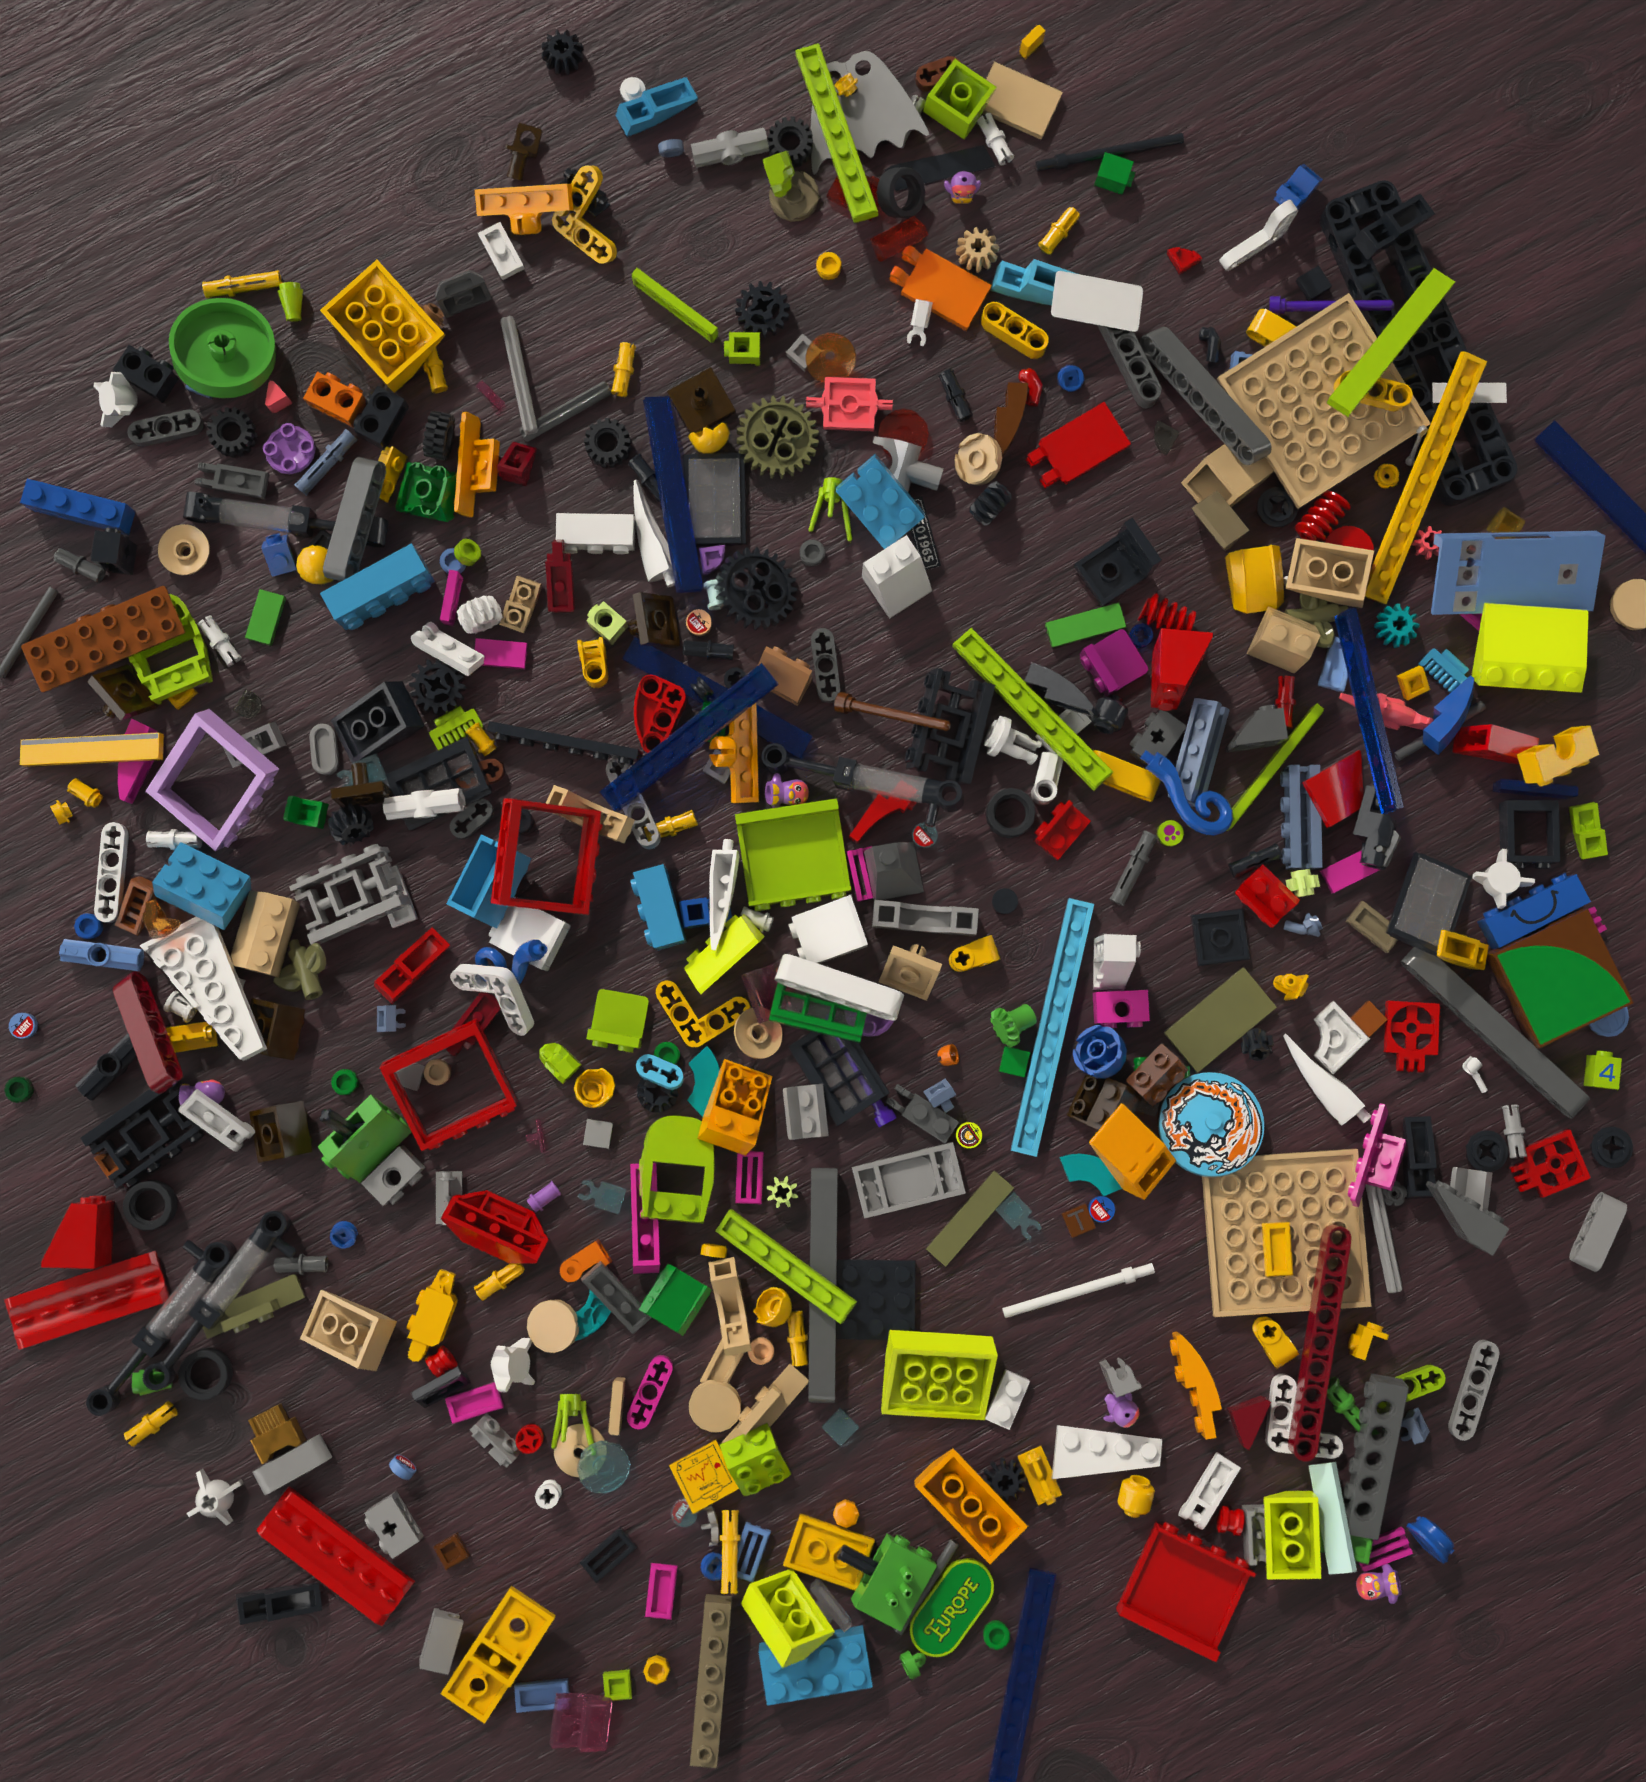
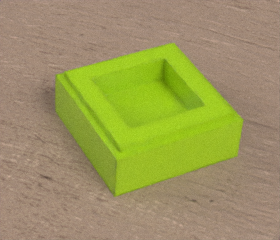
M630 1669L603 1673L605 1702L632 1699Z

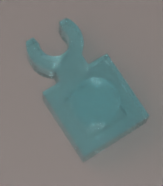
M377 754L354 762L367 764L369 783L387 779ZM342 770L337 773L339 778L345 776L350 778L349 783L342 787L353 785L352 771Z
M590 1180L582 1181L583 1185L590 1187V1193L588 1195L579 1193L578 1198L581 1200L596 1199L594 1207L620 1214L627 1188L601 1181L600 1188H598Z
M1015 1192L995 1209L1013 1230L1020 1225L1023 1236L1029 1240L1032 1237L1027 1233L1028 1226L1034 1225L1038 1230L1042 1229L1036 1220L1027 1217L1032 1211Z

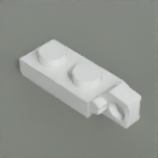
M390 863L381 866L389 888L395 885H402L404 889L402 891L403 894L408 895L411 905L387 915L392 928L417 920L418 917L401 871H399L397 866L392 867ZM380 894V897L382 901H385L393 897V895L389 897H382Z

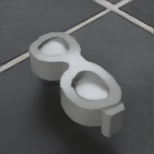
M709 1505L703 1509L707 1511L710 1523L702 1524L701 1530L711 1529L710 1547L718 1545L719 1525L716 1511L712 1505Z

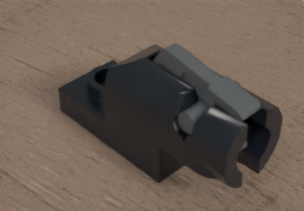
M1367 785L1353 835L1365 841V843H1362L1359 863L1369 868L1385 870L1393 857L1401 837L1396 832V820L1389 815L1379 813L1384 807V793L1375 786Z

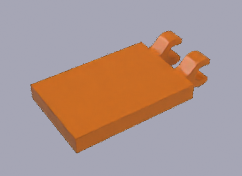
M907 244L902 252L903 256L901 259L916 267L909 276L903 269L894 266L889 280L903 287L901 291L902 296L913 302L916 299L933 302L931 312L967 331L992 285L928 249H925L924 253L920 254L917 249Z

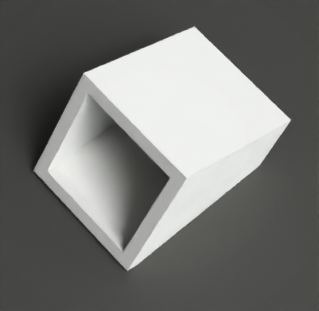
M907 535L863 563L862 578L889 619L932 592L922 558Z
M851 895L791 917L793 923L788 924L793 939L799 938L801 948L797 949L799 957L817 964L863 949L868 945Z
M508 906L498 928H491L489 932L491 940L489 943L514 955L515 951L523 943L534 939L540 940L546 944L548 948L547 953L541 960L532 961L530 964L541 970L548 971L571 925L539 909Z

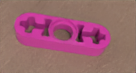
M658 1355L650 1362L628 1411L627 1421L634 1429H643L649 1424L673 1371V1363L665 1355ZM661 1361H664L668 1372L663 1371L659 1377V1381H663L661 1385L654 1379H648V1375L654 1378L657 1371L654 1364H660ZM646 1385H653L657 1388L658 1394L654 1399L644 1397L643 1388ZM638 1399L646 1405L653 1406L652 1409L646 1406L643 1413L646 1420H640L639 1423L634 1421L635 1416L632 1415L633 1412L637 1413L642 1405L637 1403Z

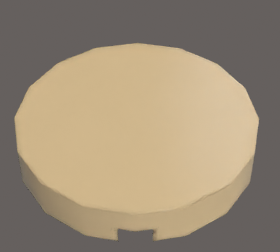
M980 433L969 435L959 445L960 450L955 456L956 471L959 477L969 484L978 486L987 484L995 478L1000 470L1002 462L1001 448L998 442L989 435Z
M1632 579L1621 584L1610 599V611L1614 620L1629 630H1642L1646 628V580Z
M547 1300L539 1303L532 1309L528 1317L527 1330L531 1341L544 1352L556 1353L567 1349L574 1343L578 1335L577 1314L569 1304L562 1300Z
M709 1380L701 1383L693 1390L689 1401V1414L693 1422L701 1429L709 1432H722L730 1429L737 1422V1418L741 1413V1398L737 1390L726 1382L721 1383L716 1382V1380Z

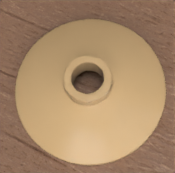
M186 524L168 529L161 537L158 545V555L161 563L167 570L177 575L196 573L206 564L210 554V545L205 534L198 528ZM190 548V554L183 556L184 549Z
M754 1007L745 1010L737 1018L734 1027L737 1045L742 1052L755 1059H764L773 1055L779 1049L782 1042L781 1024L769 1021L770 1011L765 1008ZM752 1030L757 1033V1039L753 1037Z
M584 1424L569 1426L565 1442H561V1433L559 1434L557 1446L554 1449V1457L559 1468L570 1476L586 1477L592 1475L602 1466L605 1460V1440L601 1433L592 1426L590 1428L596 1451L595 1455L590 1453ZM581 1448L584 1451V1455L578 1457L575 1455L574 1450Z

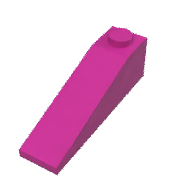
M653 1163L650 1191L657 1192L656 1163ZM630 1164L633 1274L659 1273L658 1219L641 1218L640 1212L643 1210L642 1197H640L639 1164Z

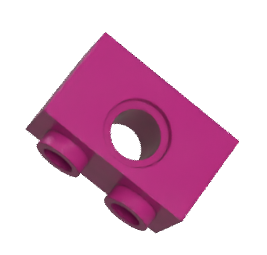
M1148 990L1094 992V1024L1101 1023L1103 1027L1117 1028V1023L1127 1022V1027H1143V1022L1150 1021ZM1119 1002L1127 1006V1013L1123 1017L1115 1013V1006Z

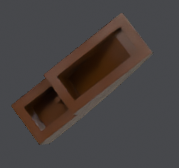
M1008 382L1005 390V407L996 408L994 439L1001 448L1002 458L1013 442L1020 425L1027 399L1028 383Z

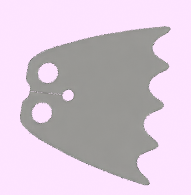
M862 51L852 55L847 62L839 63L834 61L827 64L829 72L838 71L841 78L851 73L854 79H858L857 84H855L857 86L855 94H851L848 97L844 95L838 96L856 150H861L868 157L872 158L875 154L876 146L881 141H890L901 148L905 135L909 130L915 129L926 136L929 135L926 125L909 96L886 65L876 55L869 51ZM865 60L871 65L870 72L863 76L858 75L855 71L856 64ZM812 104L811 131L813 134L811 160L812 172L816 174L821 163L825 159H831Z

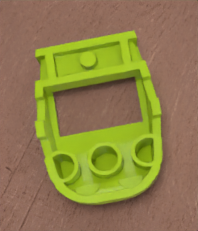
M172 594L169 595L183 624L185 634L128 657L130 663L136 669L141 683L149 689L151 701L156 704H160L164 699L205 682H213L208 649L198 626L184 602ZM193 639L199 655L156 673H151L146 658Z
M672 1115L656 1120L649 1127L643 1144L642 1157L639 1160L640 1197H642L643 1210L640 1212L641 1218L703 1224L714 1183L715 1162L714 1144L697 1139L702 1121L692 1117ZM653 1162L705 1167L702 1196L650 1191Z

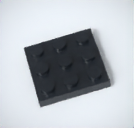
M837 1259V1287L855 1299L857 1303L842 1324L836 1321V1339L888 1340L890 1330L915 1331V1260Z

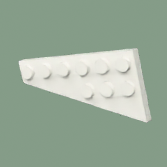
M194 917L139 945L151 956L154 963L165 972L170 981L191 1005L203 1015L206 1022L217 1031L220 1038L240 1060L245 1061L267 1049L218 927L198 917Z

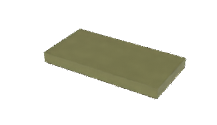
M1243 967L1163 1033L1193 1070L1198 1073L1277 1007Z

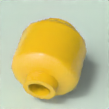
M1131 1475L1130 1478L1122 1481L1117 1503L1126 1515L1137 1518L1150 1512L1155 1490L1147 1478L1140 1475Z

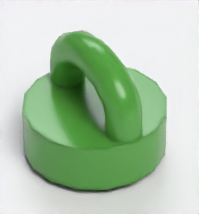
M909 1651L900 1654V1661L909 1679L913 1680L919 1677V1668L925 1664L926 1656L923 1653H917L912 1656Z

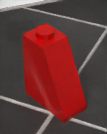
M1493 724L1461 727L1455 736L1453 753L1519 765L1517 754L1538 745L1539 738Z

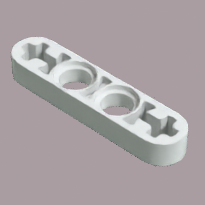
M115 822L105 825L101 833L94 907L96 918L106 923L116 921L123 902L129 838L127 828ZM115 828L116 831L121 832L120 837L115 838V845L120 846V850L108 848V844L114 846V838L110 837V832H114ZM111 853H116L119 857V862L114 867L108 866L106 862L107 856ZM109 878H113L117 883L116 889L111 893L106 892L104 889V883ZM103 896L115 897V901L109 900V908L113 909V914H109L108 918L106 914L102 913V910L108 907V900H103Z

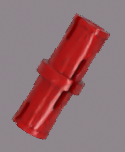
M1279 676L1278 699H1275V705L1277 709H1284L1287 729H1292L1293 706H1296V700L1293 699L1295 677L1285 676L1284 678V676Z

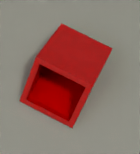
M1161 628L1152 652L1151 708H1158L1162 711L1176 710L1203 663L1213 638V633Z
M92 1195L81 1197L80 1202L71 1203L41 1261V1267L95 1269L112 1264L115 1201L106 1200V1196Z

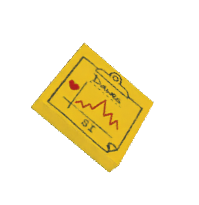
M716 1440L669 1465L692 1514L739 1489L727 1469L722 1451Z

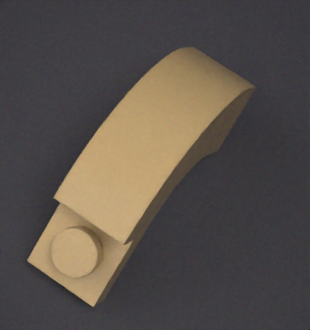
M555 785L546 801V804L601 811L600 824L603 825L599 835L623 844L631 833V828L635 821L626 815L604 808ZM553 813L578 826H583L584 817Z
M731 1257L709 1262L711 1284L718 1308L725 1356L752 1351L746 1308L735 1258Z

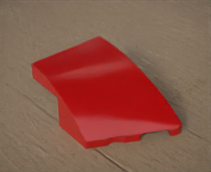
M1360 750L1302 782L1327 828L1350 816L1361 807L1364 792Z

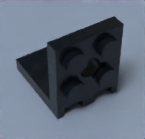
M1132 517L1122 525L1117 536L1076 562L1074 568L1101 607H1104L1153 574L1162 559ZM1107 565L1113 566L1116 570V576L1113 578L1105 577L1102 572L1103 567Z

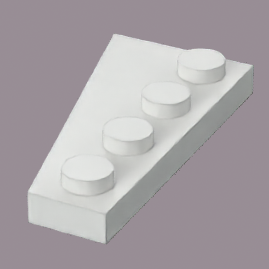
M1057 1425L1052 1479L1158 1467L1161 1460L1162 1439Z

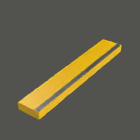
M142 733L21 740L20 765L26 767L163 760L164 734Z

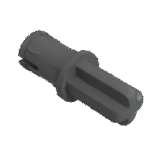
M59 548L54 554V561L73 570L75 575L81 574L96 583H100L105 577L106 571L87 561L85 556L79 557L63 548Z
M300 1254L299 1257L293 1258L276 1257L274 1269L277 1273L299 1272L300 1275H303L304 1272L326 1273L328 1271V1256H305Z

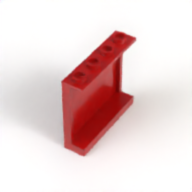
M1155 1522L1116 1610L1120 1616L1217 1662L1221 1653L1218 1649L1219 1643L1249 1577L1255 1578L1256 1573L1250 1568L1246 1560L1238 1556L1234 1560L1226 1556L1227 1552L1215 1545L1209 1548L1202 1544V1539L1188 1533L1186 1537L1178 1533L1179 1528L1168 1522H1164L1163 1525Z

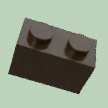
M252 998L250 1008L267 1047L266 1050L258 1054L294 1060L299 1048L300 1031L305 1021V1009Z
M303 1101L249 1112L251 1126L255 1130L253 1138L258 1163L312 1152V1137L309 1134L307 1111L304 1108Z

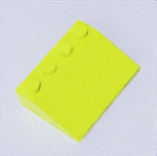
M1484 603L1471 676L1475 678L1474 681L1479 686L1582 693L1587 669L1588 610Z
M890 1330L885 1356L881 1413L888 1415L985 1420L998 1356L993 1336Z

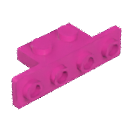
M1380 1103L1378 1110H1374L1372 1113L1371 1125L1373 1127L1371 1133L1366 1134L1364 1138L1363 1149H1365L1363 1158L1358 1159L1355 1172L1358 1173L1355 1182L1350 1183L1348 1189V1197H1350V1201L1355 1207L1360 1205L1366 1184L1392 1191L1407 1144L1406 1139L1382 1133L1388 1116L1386 1104Z

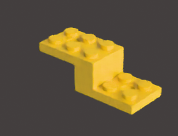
M511 1586L442 1690L441 1695L485 1724L556 1615ZM515 1618L522 1619L525 1623V1629L520 1632L513 1630L511 1621ZM475 1678L482 1679L485 1683V1689L482 1691L474 1690L471 1686V1681Z

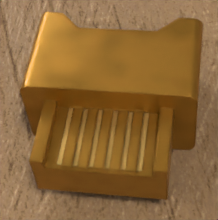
M281 1403L248 1420L256 1436L250 1441L261 1464L273 1458L275 1451L287 1445L297 1447L306 1441L296 1417L289 1419Z

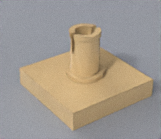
M893 945L879 983L927 1001L942 964L925 958L926 949L921 946L917 954L919 945H912L910 952Z

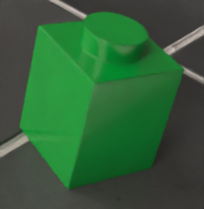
M1105 152L1094 186L1123 195L1125 187H1131L1135 172L1131 171L1134 161Z

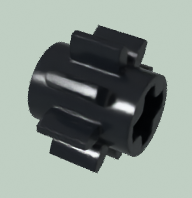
M1255 1028L1242 1036V1053H1248L1249 1059L1261 1061L1273 1053V1036H1267L1266 1030Z

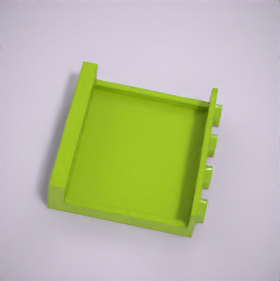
M837 799L735 814L750 908L755 907V911L769 910L771 904L780 903L781 907L796 905L795 901L806 899V903L820 902L822 896L831 895L832 899H840L846 897V893L851 892Z

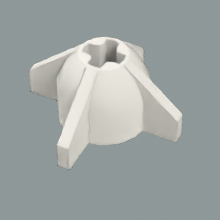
M111 372L109 381L103 383L94 382V387L99 392V403L103 411L102 427H113L124 415L131 414L137 405V395L121 372Z
M1507 849L1499 851L1496 863L1491 865L1485 872H1475L1473 874V879L1482 884L1485 891L1493 896L1497 908L1500 909L1506 906V896L1512 894L1518 887L1532 886L1535 883V879L1520 877L1518 869L1513 864L1507 862Z
M522 1338L511 1347L497 1346L491 1360V1369L496 1388L499 1392H508L512 1382L534 1385L535 1380L528 1373L530 1359L527 1352L532 1344L530 1338Z
M201 1469L196 1473L200 1486L195 1498L196 1507L190 1510L187 1515L190 1517L200 1512L206 1517L219 1518L227 1526L233 1521L227 1511L234 1501L233 1490L244 1482L241 1479L230 1486L222 1480L210 1481L204 1469Z

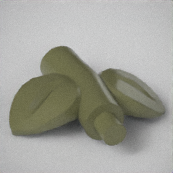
M1300 593L1299 600L1302 609H1286L1284 613L1315 625L1321 635L1316 646L1331 648L1335 639V630L1329 622L1338 621L1340 616H1348V606H1338L1336 603L1328 604V601Z
M298 939L290 941L288 944L291 950L288 952L292 963L281 969L279 978L275 977L273 983L289 992H297L302 989L306 1000L316 999L323 994L317 973H320L326 967L324 951L318 943L311 944L306 950L304 946H300Z

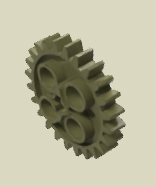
M772 396L770 403L761 398V406L759 407L753 402V412L746 409L744 413L746 418H740L739 424L742 427L737 428L736 434L740 435V437L737 438L736 443L743 445L739 448V454L747 453L744 457V462H753L751 470L759 466L761 468V476L767 470L770 471V478L774 477L775 472H779L780 478L783 479L785 471H788L792 477L794 476V468L802 472V462L809 465L811 461L809 456H815L816 450L812 447H817L819 442L814 439L819 433L818 430L813 429L816 425V420L808 421L811 412L803 414V404L797 408L794 407L795 399H792L787 404L785 403V396H782L780 402H776L775 397ZM767 417H773L776 419L777 423L774 425H769L764 421V419H766ZM783 418H787L788 420L782 430L781 437L777 441L772 456L768 457L767 454L772 447L773 439L779 431ZM796 427L801 433L792 435L788 432V429ZM762 439L766 441L767 446L758 447L754 442ZM785 449L791 455L784 458L778 454V451Z

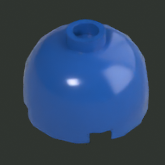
M1094 1025L1083 1031L1076 1040L1078 1044L1076 1050L1073 1049L1075 1064L1084 1073L1094 1078L1113 1076L1122 1069L1126 1062L1127 1048L1125 1042L1111 1027Z

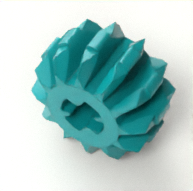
M1400 604L1394 605L1393 608L1387 606L1384 608V613L1380 612L1377 615V619L1380 622L1375 623L1374 628L1381 630L1376 636L1377 638L1385 637L1384 645H1388L1392 641L1393 647L1398 648L1400 644L1406 646L1410 643V639L1416 638L1417 633L1414 630L1418 629L1420 624L1413 622L1417 618V614H1412L1411 616L1408 614L1410 607L1407 606L1402 610ZM1395 621L1398 622L1396 625L1400 624L1401 629L1396 630L1397 626L1393 627V623Z

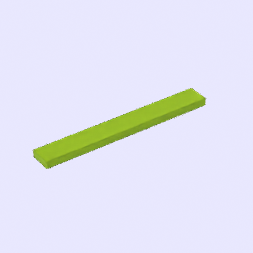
M818 43L795 50L800 70L853 222L857 223L877 217L878 210L821 47Z
M1433 268L1329 397L1327 404L1346 417H1349L1450 291L1455 281Z
M972 628L953 643L952 647L987 683L995 685L994 690L1093 791L1113 774V771Z

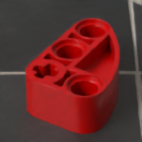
M646 675L641 679L634 700V722L637 736L646 755L652 758L660 757L666 751L687 704V697L683 688L656 675ZM654 682L658 684L659 687L655 693L648 694L645 692V686L648 683ZM678 693L681 700L675 701L672 704L669 696H675ZM662 716H669L671 723L668 727L663 728L658 726V719ZM651 739H658L661 742L659 749L656 751L647 749V743Z

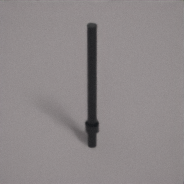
M1183 133L1069 155H1066V153L1056 154L1054 158L1035 161L1037 171L1056 168V170L1066 169L1068 165L1103 159L1105 152L1119 156L1184 143Z

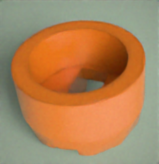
M954 1044L946 1045L939 1049L937 1056H941L939 1062L942 1065L952 1066L958 1064L959 1053Z

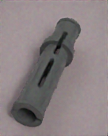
M1144 830L1135 850H1131L1129 854L1131 858L1112 896L1109 898L1114 903L1125 906V902L1144 865L1150 861L1148 857L1158 840L1156 835Z

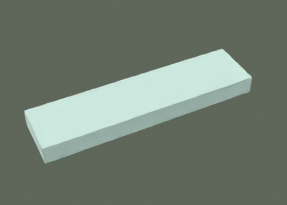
M1336 1462L1308 1465L1313 1492L1318 1497L1319 1524L1329 1574L1356 1572L1357 1569Z

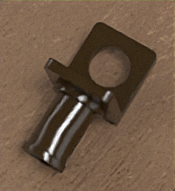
M518 123L513 146L507 144L505 146L512 154L506 177L519 181L523 180L522 177L527 159H530V157L536 159L543 132L542 129ZM526 131L532 132L535 137L534 143L530 146H524L521 142V135Z

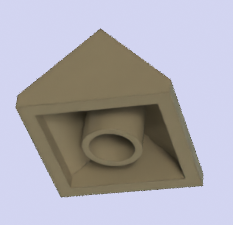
M1218 491L1192 508L1195 515L1225 552L1249 531Z

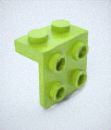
M605 989L599 990L592 1027L588 1029L587 1039L593 1040V1046L607 1048L608 1043L618 1045V1050L633 1053L634 1048H641L649 999L645 996Z
M768 1423L749 1431L746 1435L742 1434L720 1444L727 1469L744 1496L756 1494L772 1484L782 1482L791 1475L789 1467L778 1450Z

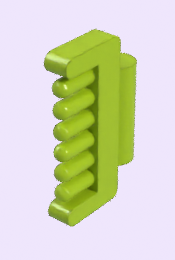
M460 705L449 711V713L433 720L437 728L430 731L429 735L437 749L440 750L449 745L448 741L450 744L455 743L452 735L456 741L460 740L456 729L462 738L466 737L461 726L466 731L469 726L474 725V722H479L482 729L484 725L474 709L464 712Z

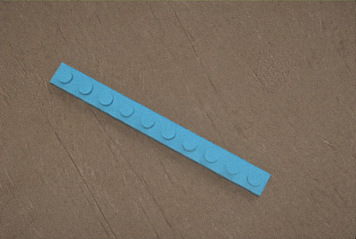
M1068 898L1011 1145V1151L1037 1157L1094 908L1092 903Z

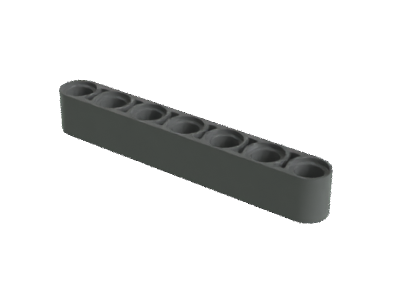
M1163 326L1141 337L1140 345L1146 357L1241 463L1248 466L1271 453L1272 446L1266 435L1170 329Z

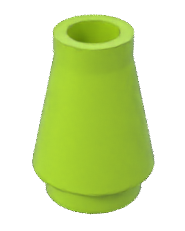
M285 282L279 284L280 290H278L286 321H300L303 289L300 288V283Z

